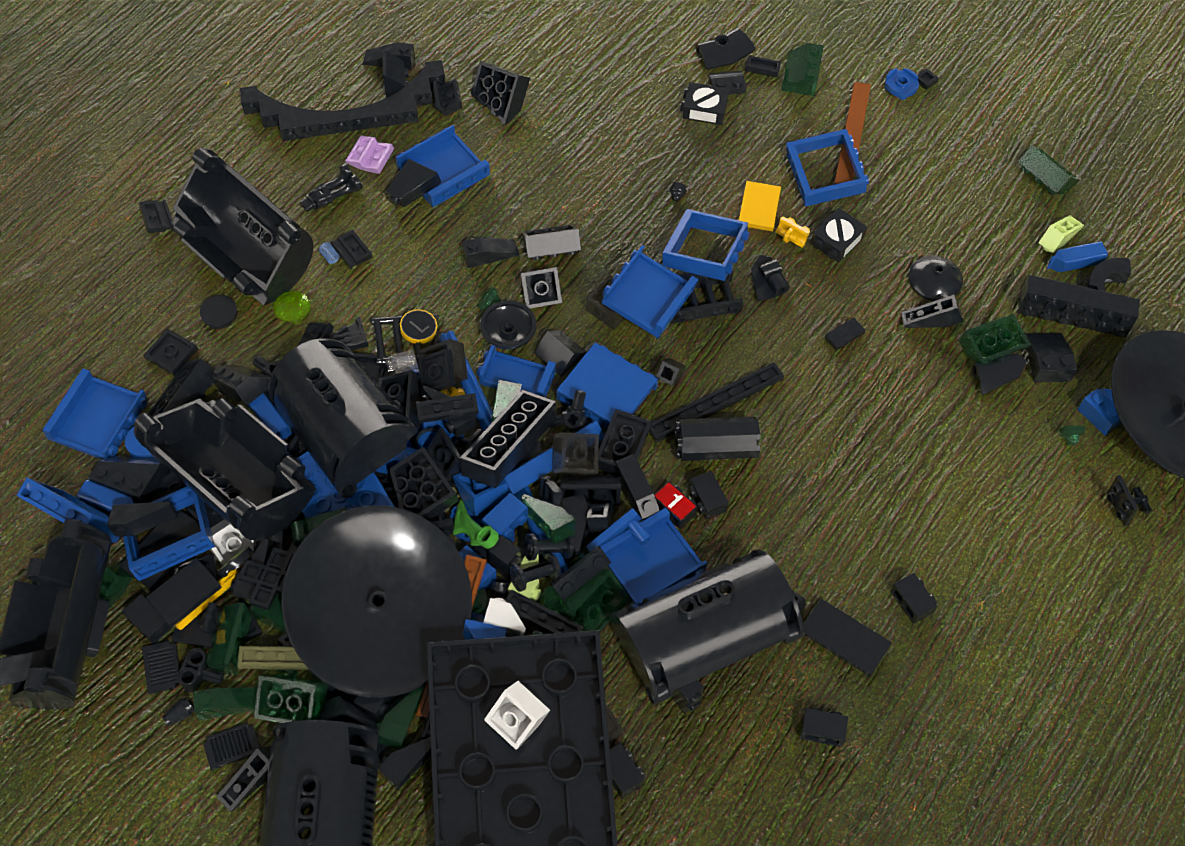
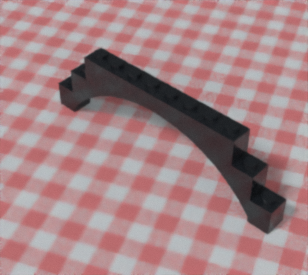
M442 60L425 62V67L419 75L398 92L378 102L347 110L319 111L290 106L265 95L257 89V86L240 88L241 104L244 115L260 113L263 128L280 126L283 141L419 122L417 106L432 104L431 88H434L433 82L437 81L440 86L445 84V74Z

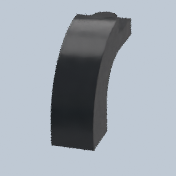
M1111 258L1101 262L1092 271L1085 287L1105 291V284L1126 283L1131 275L1130 259Z

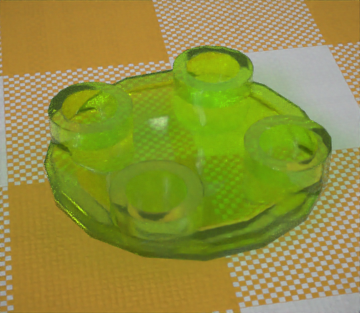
M285 292L275 300L273 306L275 316L283 321L298 324L308 314L310 301L301 292Z

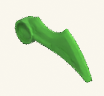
M459 500L454 516L453 534H467L472 546H483L486 549L493 547L498 541V532L490 526L482 528L470 517L463 500ZM490 534V537L485 541L486 536Z

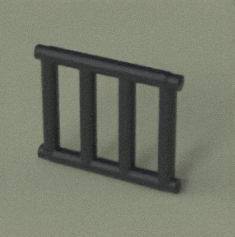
M432 314V315L434 316V318L436 319V322H437V321H438V318H439V315H438V314ZM403 316L370 319L371 325H374L378 359H376V365L418 363V358L426 356L423 355L421 342L414 343L415 356H404L400 322ZM381 325H393L397 357L386 358ZM438 327L436 335L432 339L434 353L441 351Z

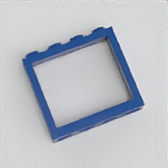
M847 129L786 143V154L805 207L866 193L869 179L867 174L864 175L863 163L858 160V150L853 147V137L848 134ZM844 143L857 180L811 190L798 154Z
M686 209L663 251V266L725 281L727 275L732 273L733 263H737L739 252L743 251L744 242L748 241L750 232L747 231L748 222ZM691 227L736 237L723 264L678 254Z
M26 478L16 495L63 523L67 519L78 520L103 531L110 537L113 543H117L120 538L115 537L107 526L108 515L62 489Z
M188 486L151 503L170 502L176 511L195 503L201 528L200 532L140 558L136 535L123 537L129 570L138 581L215 547L204 501Z

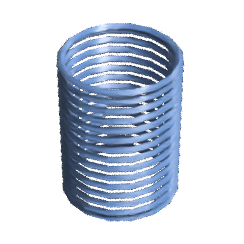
M328 242L326 245L325 243L322 244L323 246H320L319 252L329 264L337 262L339 259L337 257L340 256L332 245Z

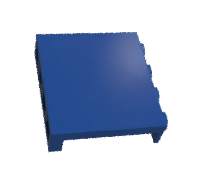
M454 125L443 129L436 135L396 156L397 168L399 170L403 168L408 159H411L438 173L441 183L422 195L432 208L490 175L489 163L486 160L480 161L455 134Z
M642 245L638 251L634 250L630 257V262L626 261L621 268L622 272L614 276L611 282L613 284L606 286L602 293L604 295L602 304L659 338L693 292L698 279L694 276L689 281L683 279L643 254L645 246Z
M594 343L557 389V400L567 406L572 405L575 391L583 390L586 392L583 406L585 416L592 421H597L603 428L608 429L615 409L633 415L652 389L656 391L658 379L652 373H647L640 369L638 365L626 361L621 355L609 351L607 347Z
M82 369L43 428V432L48 440L103 460L117 454L118 447L125 440L126 434L134 425L141 410L145 409L148 399L144 390H140L139 393L94 378L89 370Z
M666 508L640 522L651 536V539L646 544L641 545L633 533L627 530L600 546L611 561L607 566L631 601L639 607L642 605L644 598L706 571V560L701 562L670 521V513Z

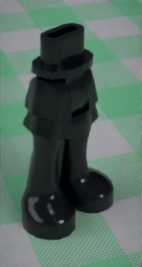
M344 163L340 166V175L336 179L325 184L321 183L309 195L306 194V198L301 200L300 204L306 212L311 209L317 210L332 204L336 198L351 192H357L363 189L359 178L355 174L353 175L349 166Z

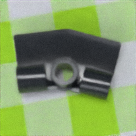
M735 28L726 35H718L715 40L696 44L697 56L703 58L706 70L734 64L756 49L749 37L740 28Z

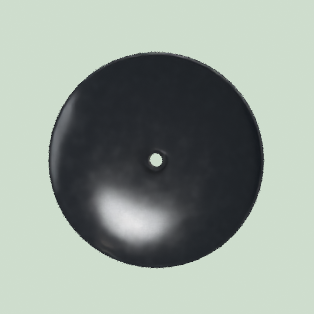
M1167 330L1151 331L1133 338L1118 353L1111 374L1112 398L1124 428L1137 446L1158 465L1185 479V333Z
M363 506L341 512L317 526L299 545L289 563L284 578L282 615L287 635L295 652L312 673L334 688L357 696L390 697L410 692L428 683L427 643L464 640L466 619L471 620V583L466 566L458 550L450 539L434 524L415 513L396 507ZM374 596L381 598L382 603L380 607L372 603Z

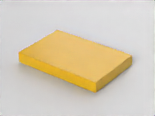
M746 181L739 221L748 222V227L773 232L781 187Z

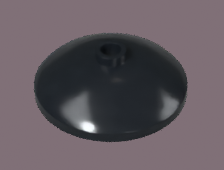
M930 255L919 258L912 264L908 274L912 289L919 296L930 301H937L952 295L956 296L963 284V276L957 265L941 256Z
M501 301L491 305L483 313L480 321L481 333L488 343L497 348H519L528 343L534 336L536 319L533 312L526 305L516 301Z

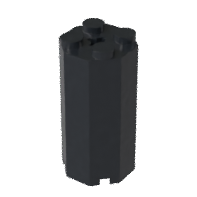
M757 417L680 419L676 421V431H674V440L677 442L676 459L693 461L759 458L760 445H758V440H760V428Z

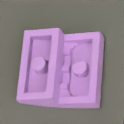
M360 136L347 157L346 163L367 172L380 174L394 147L392 144L378 143L375 137Z

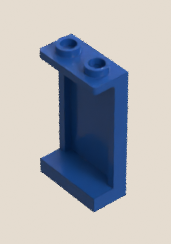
M491 345L490 350L485 352L484 364L479 366L477 376H479L480 384L515 395L525 390L546 398L556 373V363L548 361L547 366L497 352L496 346Z

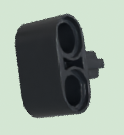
M195 648L187 654L178 673V681L186 692L192 693L199 689L203 680L220 685L224 680V673L209 669L210 662L202 649ZM203 658L200 663L194 664L196 659ZM194 677L190 683H185L186 679Z

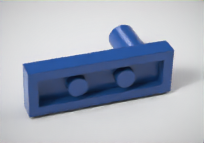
M632 508L586 547L591 552L597 546H602L627 530L633 533L641 545L646 544L651 539V536L639 523L641 517Z

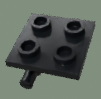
M1117 475L1107 491V499L1113 504L1117 518L1122 521L1124 526H1128L1138 510L1137 504L1141 505L1145 514L1152 512L1153 509L1148 503L1149 498L1147 495H1144L1140 486L1132 489L1136 496L1132 498L1121 475Z
M209 602L208 607L182 630L175 628L171 641L213 649L225 612L224 609H219L217 604Z

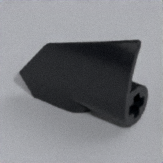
M759 255L751 268L758 301L783 295L790 289V286L782 274L778 260L772 259L770 256Z
M1016 353L1000 355L989 361L973 362L972 373L975 379L979 378L981 394L985 395L1019 378L1028 360Z

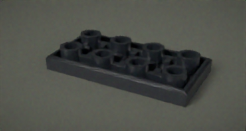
M176 511L178 513L176 518L156 526L138 545L140 558L200 532V524L182 511ZM126 558L125 561L119 566L120 569L138 581V579L129 570L128 560ZM172 567L138 582L152 590Z
M822 598L803 624L806 637L871 677L892 644L886 638Z

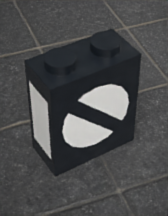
M689 82L688 89L685 88L683 98L685 101H682L680 111H683L682 118L722 125L729 89Z
M838 208L813 232L810 244L839 263L864 238L867 226Z

